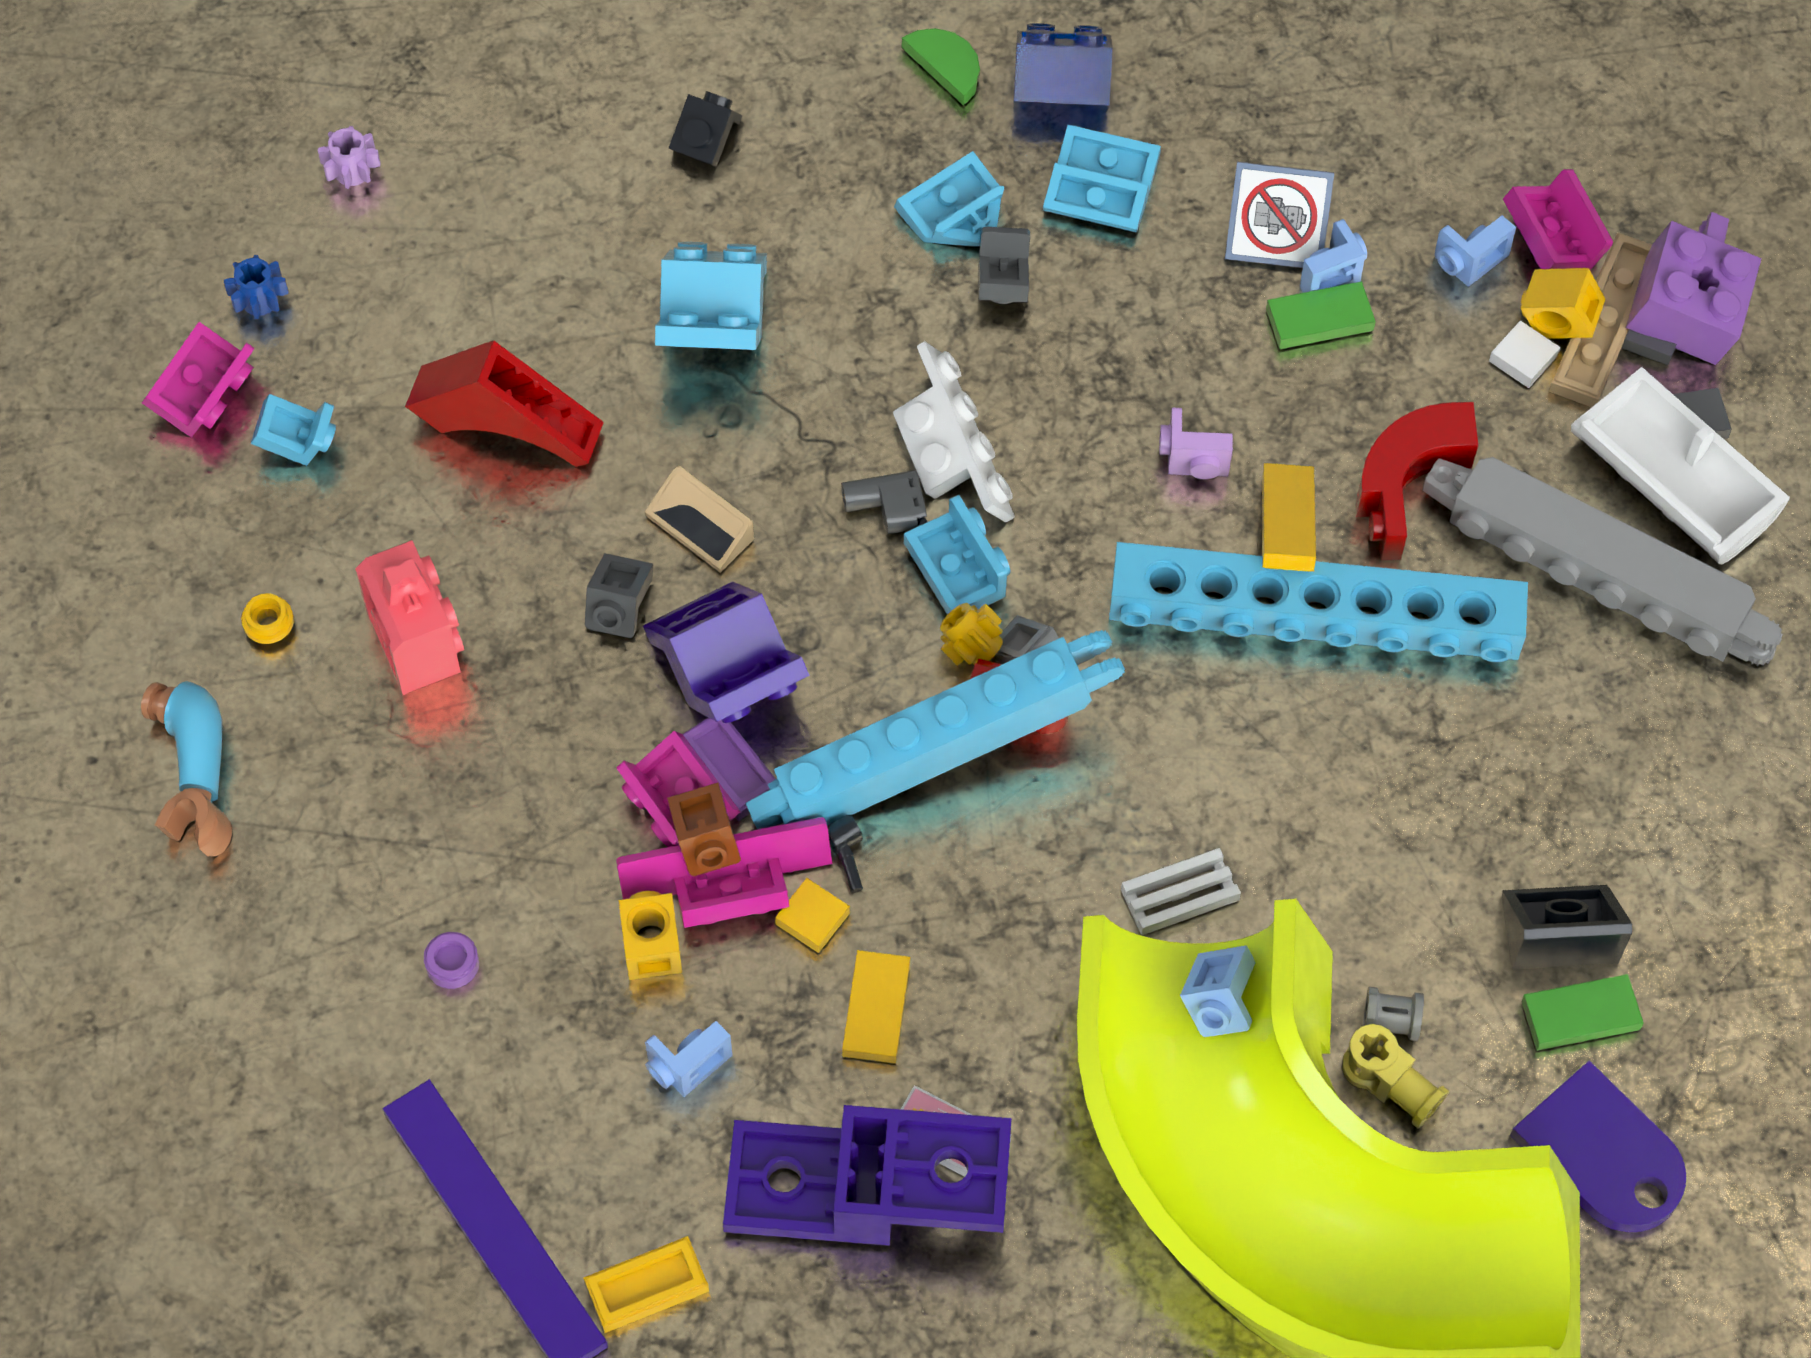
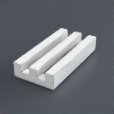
M1220 848L1122 882L1121 892L1141 936L1240 900L1241 892L1237 884L1234 885L1232 881V873L1223 862L1224 856ZM1213 869L1212 872L1137 898L1138 895ZM1220 884L1222 888L1216 892L1146 916L1144 910L1169 901L1173 902L1182 899L1194 892Z

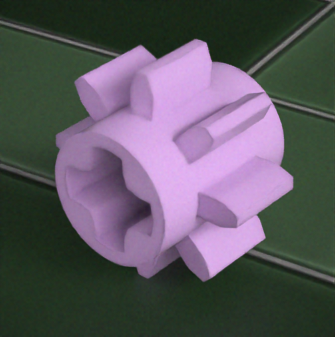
M353 126L337 130L336 132L330 131L328 133V147L318 148L320 163L323 165L326 180L331 181L336 178L347 189L350 186H356L363 182L369 183L371 181L370 168L380 167L381 165L378 150L375 149L373 135L368 133L362 136Z

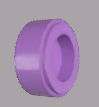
M446 932L436 936L429 942L424 952V964L429 978L436 985L455 989L468 984L476 976L479 969V956L474 942L468 936L458 932Z

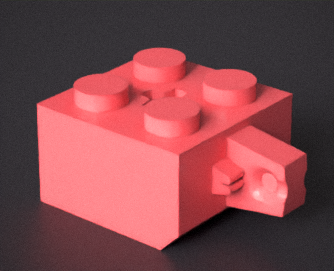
M413 540L366 557L355 568L365 609L402 694L405 695L461 673L457 653L464 651V646L456 628L459 626L458 619L449 598H442L437 586L440 584V580L430 556L420 558Z

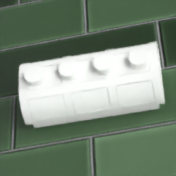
M1642 367L1571 425V432L1601 456L1622 478L1630 482L1659 508L1670 521L1678 525L1707 551L1709 556L1718 564L1722 565L1728 562L1758 538L1774 522L1789 501L1790 497Z

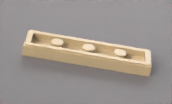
M1617 232L1613 245L1610 247L1596 280L1605 297V302L1593 337L1570 339L1549 392L1589 407H1593L1599 402L1629 329L1626 328L1644 262L1652 244Z

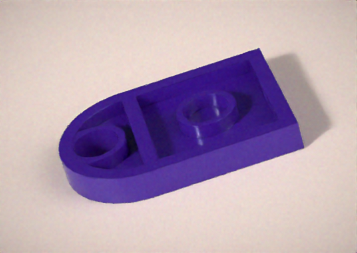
M1590 1060L1521 1120L1510 1133V1137L1520 1147L1550 1145L1580 1192V1206L1594 1220L1613 1230L1643 1232L1659 1226L1672 1215L1684 1194L1686 1168L1678 1148ZM1641 1184L1655 1186L1662 1193L1663 1205L1657 1208L1643 1206L1635 1197V1187Z

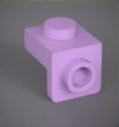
M1172 407L1170 424L1160 425L1159 455H1168V474L1192 475L1199 479L1229 476L1233 451V434L1182 432V408Z

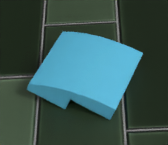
M1067 125L1058 162L1054 164L1043 211L1137 232L1157 169L1161 146Z

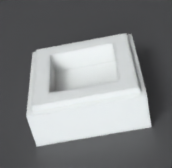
M1520 320L1491 352L1489 362L1527 388H1530L1558 357L1560 347Z

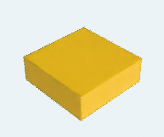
M806 878L789 899L790 907L782 908L777 914L775 924L819 953L850 914V906Z

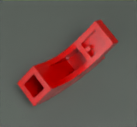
M1474 402L1440 403L1416 409L1394 421L1372 445L1366 457L1358 489L1356 517H1369L1371 541H1379L1381 560H1401L1407 538L1403 490L1409 483L1422 475L1428 474L1439 458L1472 470L1479 445Z

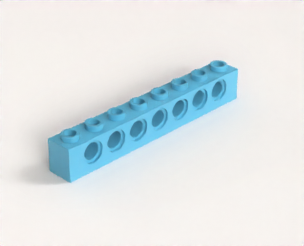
M1117 542L1109 620L1121 621L1133 627L1154 624L1172 626L1184 632L1205 629L1224 631L1226 634L1235 637L1256 634L1275 636L1277 639L1286 642L1307 639L1326 641L1330 645L1337 647H1348L1357 644L1378 646L1380 649L1388 652H1400L1408 649L1429 651L1431 654L1439 657H1452L1459 654L1479 656L1490 662H1504L1509 659H1519L1526 638L1528 582L1315 561L1314 571L1311 572L1262 568V556ZM1166 587L1171 589L1173 593L1161 594L1156 592L1154 588ZM1217 592L1222 594L1224 598L1212 599L1206 596L1205 593ZM1268 597L1276 603L1263 604L1256 598ZM1319 602L1324 604L1327 608L1315 609L1309 606L1307 603ZM1370 607L1375 609L1378 613L1366 614L1362 612L1359 608ZM1421 612L1426 614L1429 619H1418L1410 613ZM1472 617L1477 619L1481 624H1469L1465 622L1462 618Z

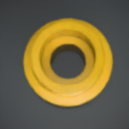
M264 593L253 597L247 603L242 612L241 622L244 632L250 639L258 643L270 644L282 640L289 634L294 624V615L290 605L283 598L274 594ZM267 617L277 619L271 624L260 625L261 621Z

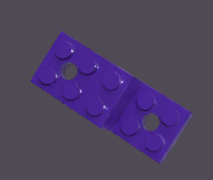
M844 1105L842 1128L734 1120L723 1231L727 1233L890 1246L892 1224L1003 1233L1012 1118ZM945 1159H956L965 1165L968 1172L962 1180L948 1183L937 1176L935 1168ZM781 1168L791 1169L799 1175L800 1182L795 1189L789 1192L776 1191L768 1182L769 1177L774 1171Z

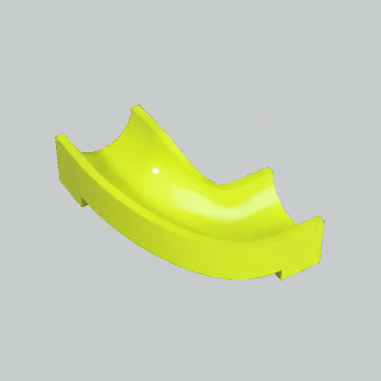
M1297 899L1274 900V922L1263 931L1245 938L1217 943H1179L1157 940L1127 931L1111 922L1105 915L1083 917L1077 1010L1078 1063L1086 1105L1100 1145L1121 1187L1149 1228L1204 1289L1244 1326L1291 1358H1581L1579 1190L1550 1145L1444 1152L1420 1151L1403 1146L1377 1132L1355 1115L1340 1100L1326 1072L1322 1054H1330L1333 951ZM1247 945L1255 960V965L1241 999L1252 1018L1251 1026L1248 1031L1203 1037L1180 997L1198 953Z

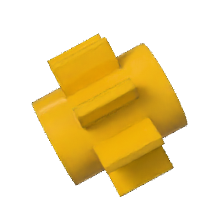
M963 603L954 608L940 625V630L943 633L940 639L945 643L941 650L957 666L964 660L969 665H975L978 658L989 661L998 653L1003 644V640L999 636L1003 632L999 627L1002 620L986 603L979 609L975 605L970 606L968 603Z

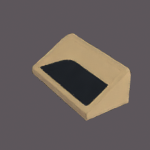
M679 465L670 473L645 510L646 517L720 573L754 540L753 522Z

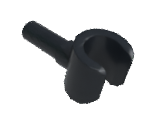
M846 815L831 823L828 834L830 848L834 853L838 854L842 862L850 892L855 893L863 890L854 854L850 847L862 841L863 837L854 818L851 815Z

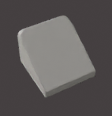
M1017 615L1003 630L1002 634L999 635L1003 640V644L993 659L1002 665L1055 641L1059 637L1053 627Z

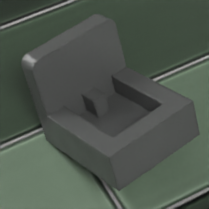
M982 228L978 263L979 300H991L999 304L1028 302V257L1030 247V231L1028 229Z

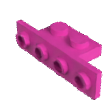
M823 817L733 834L741 861L737 864L697 876L689 874L680 845L618 857L616 864L622 898L630 899L632 895L642 891H656L660 894L672 893V896L677 895L684 928L702 924H713L717 921L752 914H764L772 910L790 907L783 873L832 864L826 820Z

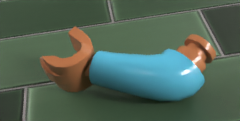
M185 681L175 688L154 682L144 692L141 712L144 718L153 721L159 720V722L165 724L168 734L175 737L179 768V790L181 791L167 801L158 816L155 826L170 839L180 841L187 825L196 820L194 836L199 849L208 857L218 856L225 851L232 836L231 822L212 803V801L218 799L223 720L219 705L205 688L195 683Z

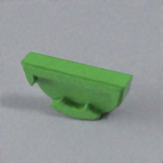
M937 28L917 30L902 37L901 48L963 106L972 98L977 89L980 66L978 54L967 40L954 32Z

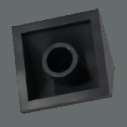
M1608 885L1502 890V903L1512 969L1619 964L1632 935V922Z

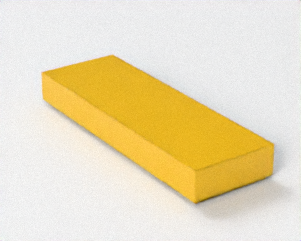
M1264 463L1262 474V568L1314 571L1316 561L1314 467Z

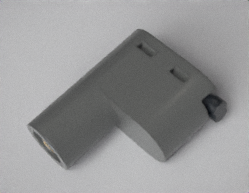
M916 470L841 483L846 512L880 507L887 534L909 531L927 523L925 503Z

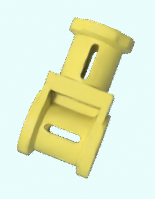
M1369 1024L1360 1027L1354 1032L1349 1042V1048L1342 1058L1344 1076L1351 1084L1358 1088L1367 1089L1383 1103L1390 1098L1413 1117L1412 1124L1417 1129L1427 1122L1449 1094L1447 1088L1444 1086L1437 1088L1412 1067L1415 1059L1398 1045L1396 1037L1387 1028L1381 1025ZM1380 1040L1384 1042L1383 1047L1379 1045ZM1370 1053L1376 1055L1370 1061L1363 1058L1367 1057ZM1357 1067L1361 1069L1360 1074L1356 1071Z

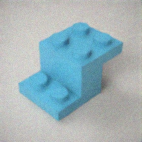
M678 242V247H674V250L670 249L661 260L660 320L655 326V346L756 350L762 338L763 283L767 273V253H756V245L727 244V249L719 252L707 251V243Z

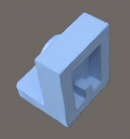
M1502 215L1487 227L1485 225L1477 227L1465 240L1449 225H1446L1439 231L1434 254L1435 258L1446 273L1456 276L1469 287L1510 255L1516 227Z
M1344 219L1333 224L1330 248L1320 249L1309 258L1304 259L1300 289L1303 293L1361 281L1364 260L1367 259V249L1362 237L1357 232L1352 233Z
M1247 945L1198 953L1180 997L1203 1037L1248 1031L1251 1026L1252 1018L1241 999L1255 965V960Z
M717 1021L704 1031L696 1029L680 1043L677 1049L678 1054L676 1055L655 1035L645 1042L648 1059L645 1066L651 1076L665 1089L672 1085L683 1097L688 1095L733 1056L731 1035Z

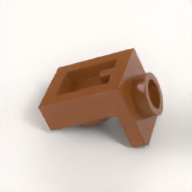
M719 783L667 798L678 842L691 876L704 874L737 864L741 861Z

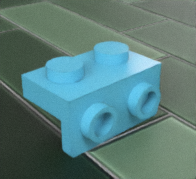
M959 495L949 499V513L904 533V545L947 615L963 603H968L970 606L975 605L979 609L985 603L990 605L1005 598L1007 576L1011 573L1009 563L1003 551L999 547L992 548L984 536L986 535V529L980 514L974 507L968 509Z

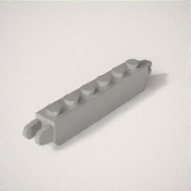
M1494 457L1479 460L1473 470L1439 458L1425 479L1423 491L1452 510L1449 523L1457 526L1468 537L1483 539L1502 549L1510 558L1519 562H1528L1549 573L1557 582L1564 585H1573L1593 595L1602 605L1612 609H1620L1640 619L1649 629L1656 632H1665L1687 643L1698 654L1712 656L1723 662L1727 654L1730 653L1746 662L1751 661V664L1755 663L1757 666L1759 664L1763 666L1765 663L1769 664L1770 660L1773 659L1776 647L1782 640V628H1779V624H1776L1774 620L1770 621L1768 617L1752 609L1756 598L1751 586Z

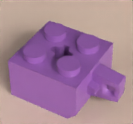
M1711 212L1707 220L1702 222L1698 232L1671 221L1655 240L1645 259L1626 328L1640 334L1677 344L1676 349L1716 365L1741 336L1762 258L1724 243L1729 219L1714 212Z

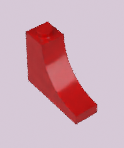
M494 340L422 365L405 405L407 409L441 433L458 430H477L511 436L544 448L575 467L589 463L604 423Z

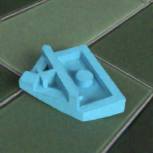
M972 151L898 198L894 208L923 242L980 246L982 228L997 227L1004 186H1000Z

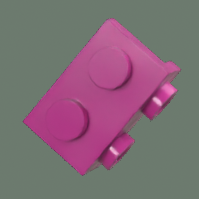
M1563 169L1549 186L1512 187L1503 198L1515 225L1524 237L1540 269L1589 268L1591 270L1613 245L1610 234L1573 169Z
M198 322L144 398L142 404L191 438L202 424L211 429L227 406V404L220 400L225 390L229 386L237 391L254 368L246 360L255 348L246 342L243 348L239 350L208 327Z
M676 731L667 736L636 765L624 760L616 767L626 781L622 785L624 793L637 807L647 809L655 820L651 824V829L667 847L679 845L667 798L719 783L684 735ZM719 783L728 817L731 821L741 811Z

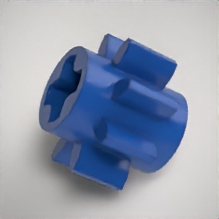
M254 255L253 258L245 259L240 263L234 262V278L224 279L227 295L231 296L234 311L238 313L244 309L247 313L253 315L255 319L272 311L278 312L280 310L278 296L289 294L286 279L281 277L279 263L274 261L268 264L260 259L258 255Z

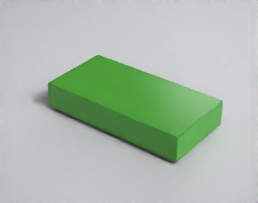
M1362 281L1267 300L1266 311L1279 349L1374 331L1376 321Z
M1628 974L1524 994L1521 1001L1536 1051L1639 1031L1644 1024Z

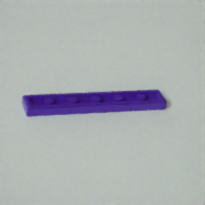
M428 1079L382 1108L384 1115L546 1358H593L608 1348L606 1339L431 1080Z

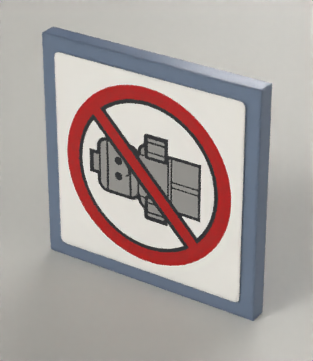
M1237 161L1225 259L1303 268L1304 259L1309 258L1314 252L1325 248L1334 172Z

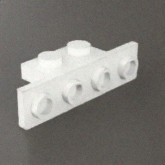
M924 341L917 346V349L933 387L893 411V414L925 493L936 499L971 477L984 510L1002 521L1008 522L1015 517L1009 504V500L1013 498L1012 492L1005 479L999 473H996L991 459L995 458L994 449L987 437L982 432H979L974 419L978 417V411L971 398L962 391L957 378L961 377L960 368L949 352L944 351L941 353Z

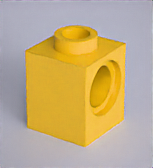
M1589 268L1535 269L1528 289L1523 292L1521 311L1531 327L1547 339L1592 338L1605 302V297Z
M642 891L632 895L630 899L618 900L629 980L682 973L672 893L660 894L656 891ZM646 926H657L663 930L653 938H644L637 934L640 929Z

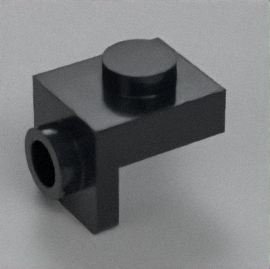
M708 91L705 92L703 99L688 94L668 149L717 167L733 122L740 124L743 115L730 110L733 101Z

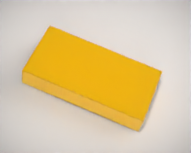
M857 950L842 1057L896 1064L911 957Z
M688 1236L583 1277L604 1334L709 1292L708 1283Z

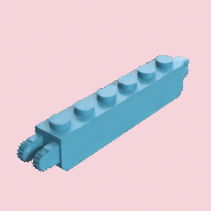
M1106 630L1096 631L1070 643H1066L1063 636L775 768L774 771L777 779L768 784L770 790L746 802L753 823L757 829H763L781 823L789 824L823 817L826 820L827 826L846 815H853L1084 709L1092 701L1090 692L1106 686L1110 682H1114V680L1119 679L1125 673L1121 659H1116L1115 657L1103 660V662L1096 663L1081 671L1077 666L1094 658L1096 655H1101V653L1109 649L1112 641Z

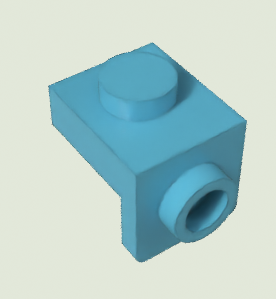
M269 394L263 401L251 444L307 466L318 451L325 453L333 440L336 425L330 423L334 405L324 402L318 411L314 412Z

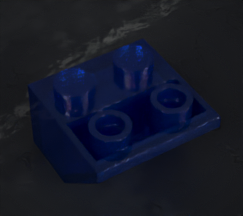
M1045 23L1027 24L1026 31L1017 30L1014 101L1110 106L1113 54L1111 35L1102 34V27L1090 25L1074 26V33L1055 32V25Z

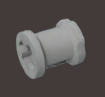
M1368 987L1363 1026L1369 1024L1381 1025L1392 1033L1407 1034L1409 1040L1418 1041L1422 1025L1424 994L1414 992L1412 997L1381 994L1377 987Z

